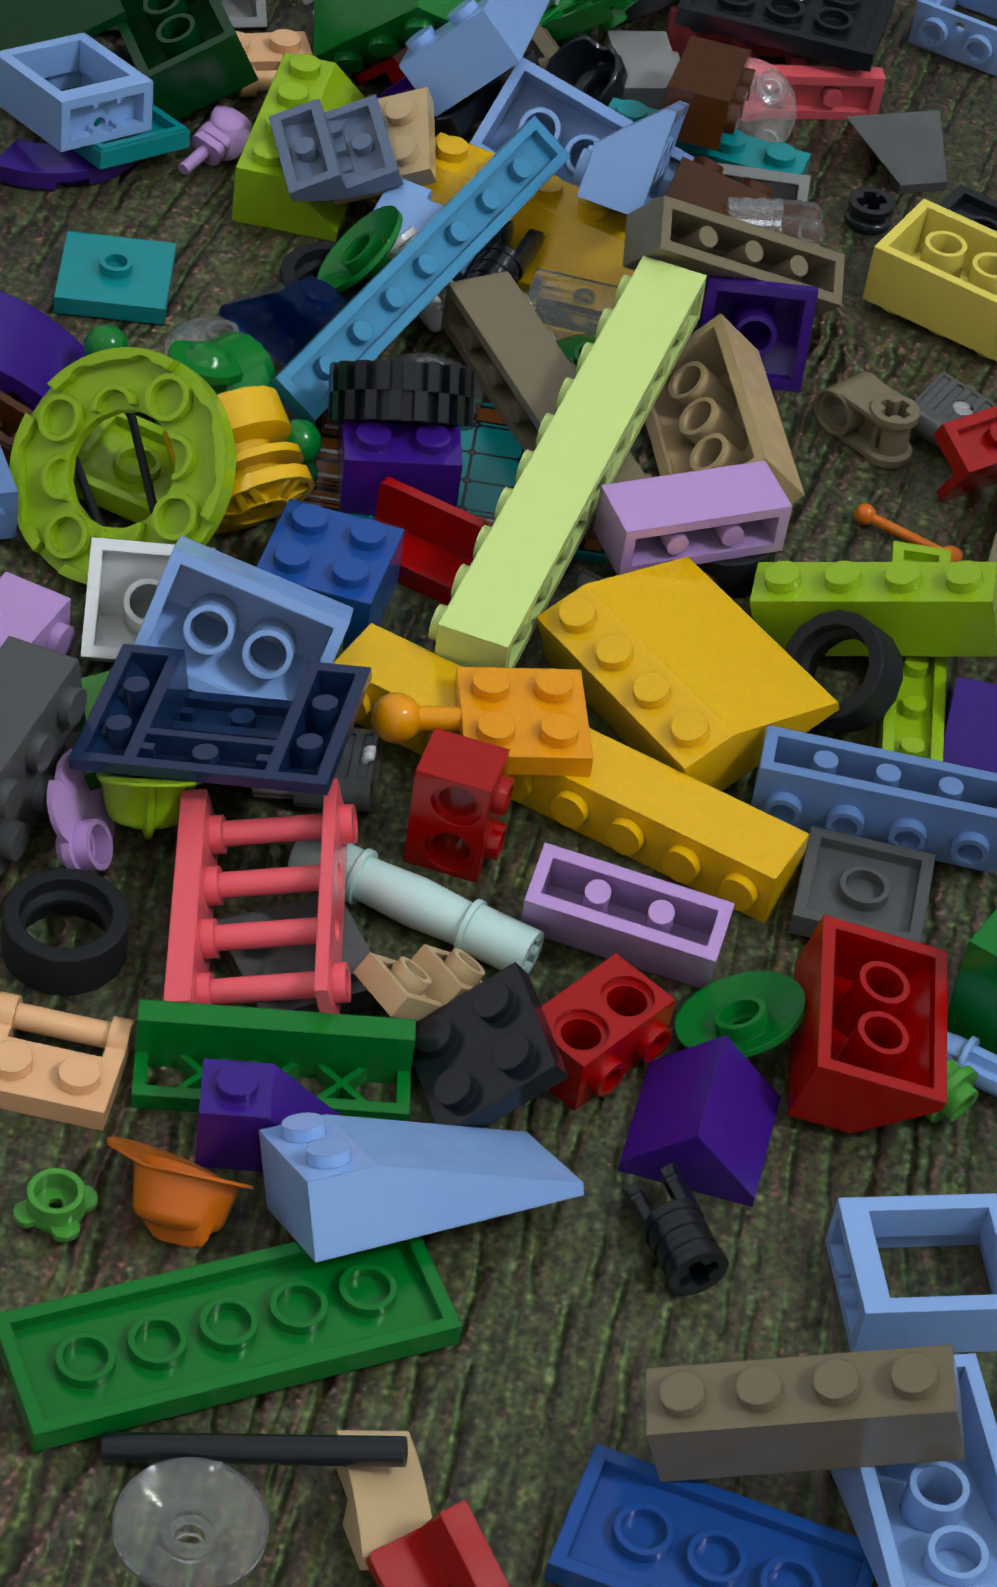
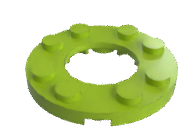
M118 347L94 352L78 359L57 373L47 383L51 388L41 399L32 415L25 413L17 430L10 456L9 469L18 490L17 524L31 549L39 553L58 571L57 573L87 585L92 537L176 544L181 535L206 546L226 513L232 495L236 472V449L231 423L223 404L211 386L188 366L165 354L138 347ZM121 413H144L156 419L169 435V439H171L176 459L174 473L171 474L173 483L168 493L158 500L152 514L146 520L126 528L105 527L92 520L78 501L73 481L76 457L86 437L102 421Z

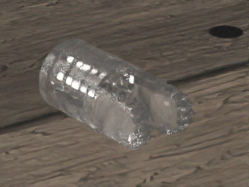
M727 196L725 215L818 246L821 242H824L823 238H826L824 224L822 225L821 222L823 220L822 208L819 207V204L809 201L802 202V200H783L782 198L767 199L758 197V199H752L751 197L736 198L734 196Z

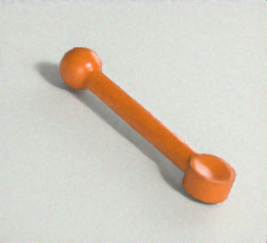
M860 504L854 510V519L859 525L866 526L872 524L908 543L951 550L950 562H958L963 559V552L955 546L941 547L876 514L871 504Z

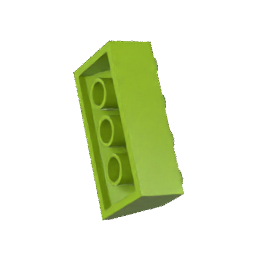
M284 53L235 168L232 221L336 242L351 202L335 206L332 200H292L288 192L269 120L271 115L318 98L325 112L365 98L335 62L320 60L310 54Z
M907 560L897 562H758L750 597L752 619L784 650L786 644L801 625L818 614L843 610L860 614L893 638L901 656L997 657V562H974L969 560L958 562H912ZM849 639L829 649L825 656H869L867 646L860 640Z

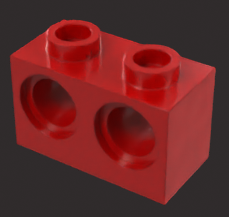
M438 728L434 729L415 770L403 857L404 862L477 883L486 860H498L506 838L508 825L498 822L499 815L505 816L515 786V779L505 776L510 749Z
M615 953L542 1005V1010L569 1076L548 1090L574 1111L597 1094L600 1097L608 1095L617 1087L626 1072L641 1061L648 1063L655 1060L667 1047L672 1036L669 1026L675 998Z

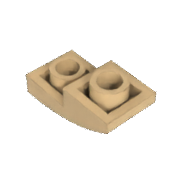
M423 944L411 960L404 956L394 960L369 952L353 972L390 1017L416 1019V1021H420L482 983L481 979L485 975L482 966L463 950L454 948L452 952H448Z
M336 1430L335 1435L406 1436L408 1442L406 1467L335 1466L348 1498L343 1527L359 1570H369L366 1564V1557L372 1551L422 1527L432 1519L421 1465L409 1431Z

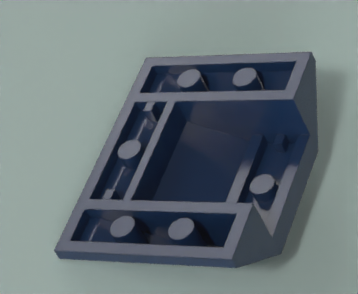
M123 644L68 758L69 768L328 795L372 679L371 667L309 661L294 699L290 701L189 691L185 649Z

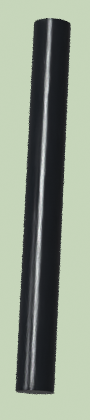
M104 1432L101 1442V1455L104 1463L406 1467L408 1442L406 1436Z

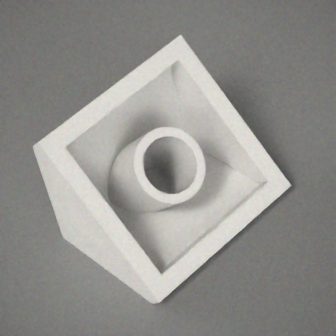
M92 537L81 660L115 662L123 644L134 645L175 544Z

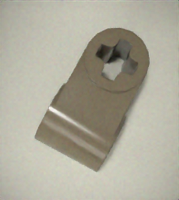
M860 371L816 394L814 413L816 420L825 432L840 439L863 455L869 463L877 467L897 469L904 467L910 462L913 451L909 443L911 428L918 424L921 413L919 405L912 399L899 394L868 371Z

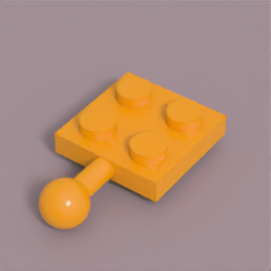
M457 666L454 681L456 707L419 706L412 697L396 692L381 697L375 703L371 712V724L375 733L381 739L390 743H403L413 738L418 731L433 732L435 728L448 732H459V735L510 749L506 775L590 777L593 752L582 672L579 669Z

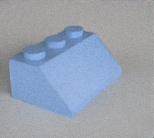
M679 100L609 134L598 142L595 141L593 146L589 145L587 149L584 148L573 175V180L581 183L577 196L624 214H629L650 203V200L657 197L690 104Z
M180 535L169 557L134 645L185 649L188 688L190 690L293 701L309 661L333 664L350 624L354 608Z

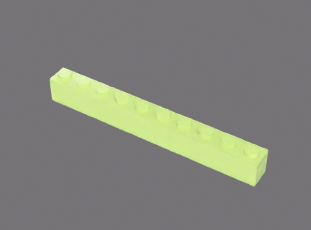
M644 255L632 276L623 275L616 292L614 309L605 308L602 312L596 330L595 343L586 342L582 348L576 367L575 379L566 377L561 386L555 415L545 414L537 434L536 449L534 451L526 449L523 453L516 473V485L513 489L509 487L503 489L496 506L493 526L484 525L481 528L473 550V562L470 566L462 564L458 569L452 585L449 605L439 604L435 610L428 633V638L436 641L435 654L460 666L515 668L537 626L536 616L545 611L596 515L601 485L613 483L700 318L707 275Z

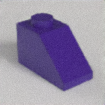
M203 1058L195 1164L205 1168L263 1172L259 1138L260 1129L282 1125L283 1119L297 1113L339 1114L273 1063Z

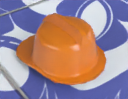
M112 1136L106 1139L110 1147L133 1160L132 1206L134 1213L144 1220L152 1236L162 1242L194 1249L203 1247L210 1234L220 1231L225 1225L240 1189L254 1190V1186L225 1180L200 1165L160 1148L127 1138Z

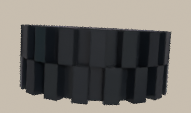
M345 360L332 362L329 371L328 423L340 426L343 421H376L387 424H435L446 427H460V431L472 430L475 369L460 367V365L422 363L409 360Z

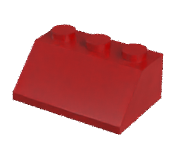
M823 915L795 963L794 980L800 984L804 991L807 1010L802 1023L791 1035L787 1115L844 1132L855 1133L942 1111L947 1103L948 951Z

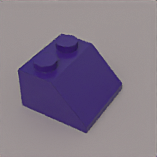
M343 421L338 427L339 512L375 515L379 484L386 477H391L457 507L463 467L460 427H446L435 424H387L376 421Z

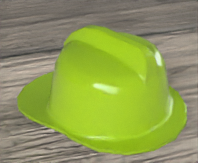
M96 772L97 779L101 784L105 810L110 819L126 827L141 829L144 839L149 840L152 839L155 830L178 825L181 791L195 790L196 785L202 784V782Z

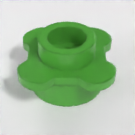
M63 1168L46 1169L34 1175L29 1181L27 1198L15 1204L13 1218L16 1224L22 1228L37 1227L42 1232L51 1234L55 1241L69 1242L79 1236V1223L85 1213L96 1209L98 1195L91 1186L84 1185L81 1178L74 1172ZM51 1206H59L61 1208H51Z

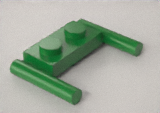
M560 0L558 5H551L545 10L539 24L548 30L555 42L563 39L566 44L581 36L589 35L592 32L591 28L598 25L600 31L604 32L621 24L628 18L625 10L638 0Z

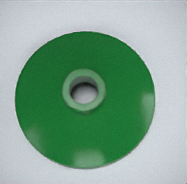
M383 206L370 212L355 223L337 241L324 259L317 275L316 282L318 288L324 294L333 295L355 286L364 279L369 282L392 259L388 254L399 235L403 222L402 213L395 206Z
M748 971L729 975L704 986L682 1005L675 1019V1033L683 1049L726 1035L741 1053L748 1058L777 1046L797 1030L806 1014V997L800 984L782 973Z

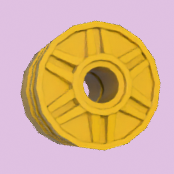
M264 385L249 386L217 395L226 410L234 435L236 472L230 502L214 534L238 531L277 517L283 513L289 499L303 501L315 487L307 465H302L304 456L299 445L286 442L293 429L275 388ZM164 430L161 436L175 468L176 459L171 439H169V435Z

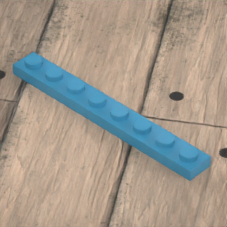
M536 116L527 121L271 380L270 385L276 389L281 402L297 419L308 420L313 423L328 408L329 371L332 362L345 360L374 361L571 157Z

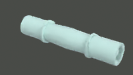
M321 840L297 841L292 849L288 867L320 864ZM347 844L346 903L354 905L359 901L406 927L452 944L454 948L461 949L473 958L499 970H503L516 962L529 974L543 945V931L487 906V902L482 899L471 902L426 877L378 859V853L373 849L368 848L365 850L354 844Z

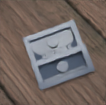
M376 94L325 112L318 98L269 116L288 192L292 200L330 201L348 199L385 191L404 184L384 114Z

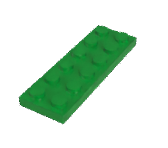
M421 1236L316 1263L295 1241L1 1312L0 1359L34 1453L100 1436L104 1432H116L459 1344L462 1324Z

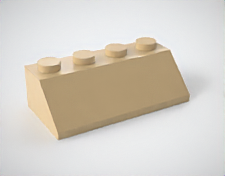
M720 313L690 335L645 420L660 476L765 460L788 500L793 504L805 496L759 350Z

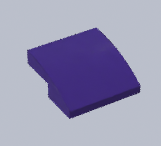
M0 291V391L5 394L14 391L34 411L41 399L51 388L47 383L65 367L85 357L84 346L62 326L38 309Z

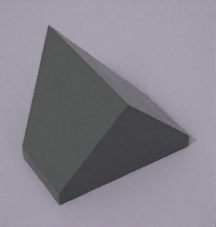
M940 110L845 116L876 154L898 194L946 190L947 172Z

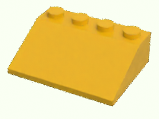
M689 557L584 584L536 616L545 660L555 669L581 670L586 703L630 748L720 791H723L758 766L767 725L806 733L839 710V702Z

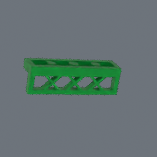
M139 999L130 1108L199 1113L203 1058L273 1063L293 1079L297 1077L315 1078L327 1088L316 1097L341 1116L409 1121L411 1067L416 1038V1019ZM148 1066L178 1068L188 1077L187 1080L176 1087L147 1085L146 1082ZM365 1082L395 1084V1102L367 1101L355 1089Z

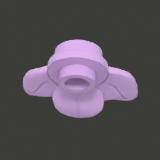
M71 748L58 761L54 776L55 780L48 781L46 792L47 811L52 828L57 835L55 846L60 863L68 869H82L96 874L97 871L107 869L111 863L115 822L110 819L105 810L101 787L89 790L83 770L69 768L68 758L73 750Z

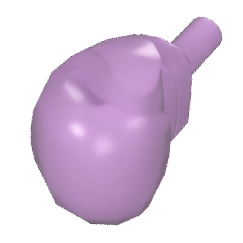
M216 106L211 112L210 121L205 122L191 137L190 143L193 152L178 165L179 171L183 175H188L201 162L216 166L222 161L239 159L254 125L236 109L228 106Z

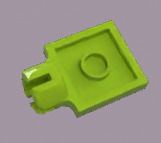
M121 413L102 421L86 437L78 457L96 505L137 523L146 520L151 514L128 419L125 413ZM136 415L158 502L161 497L168 493L173 483L171 474L174 473V466L161 436L164 431L163 427ZM74 472L73 481L77 497L85 501L76 474Z

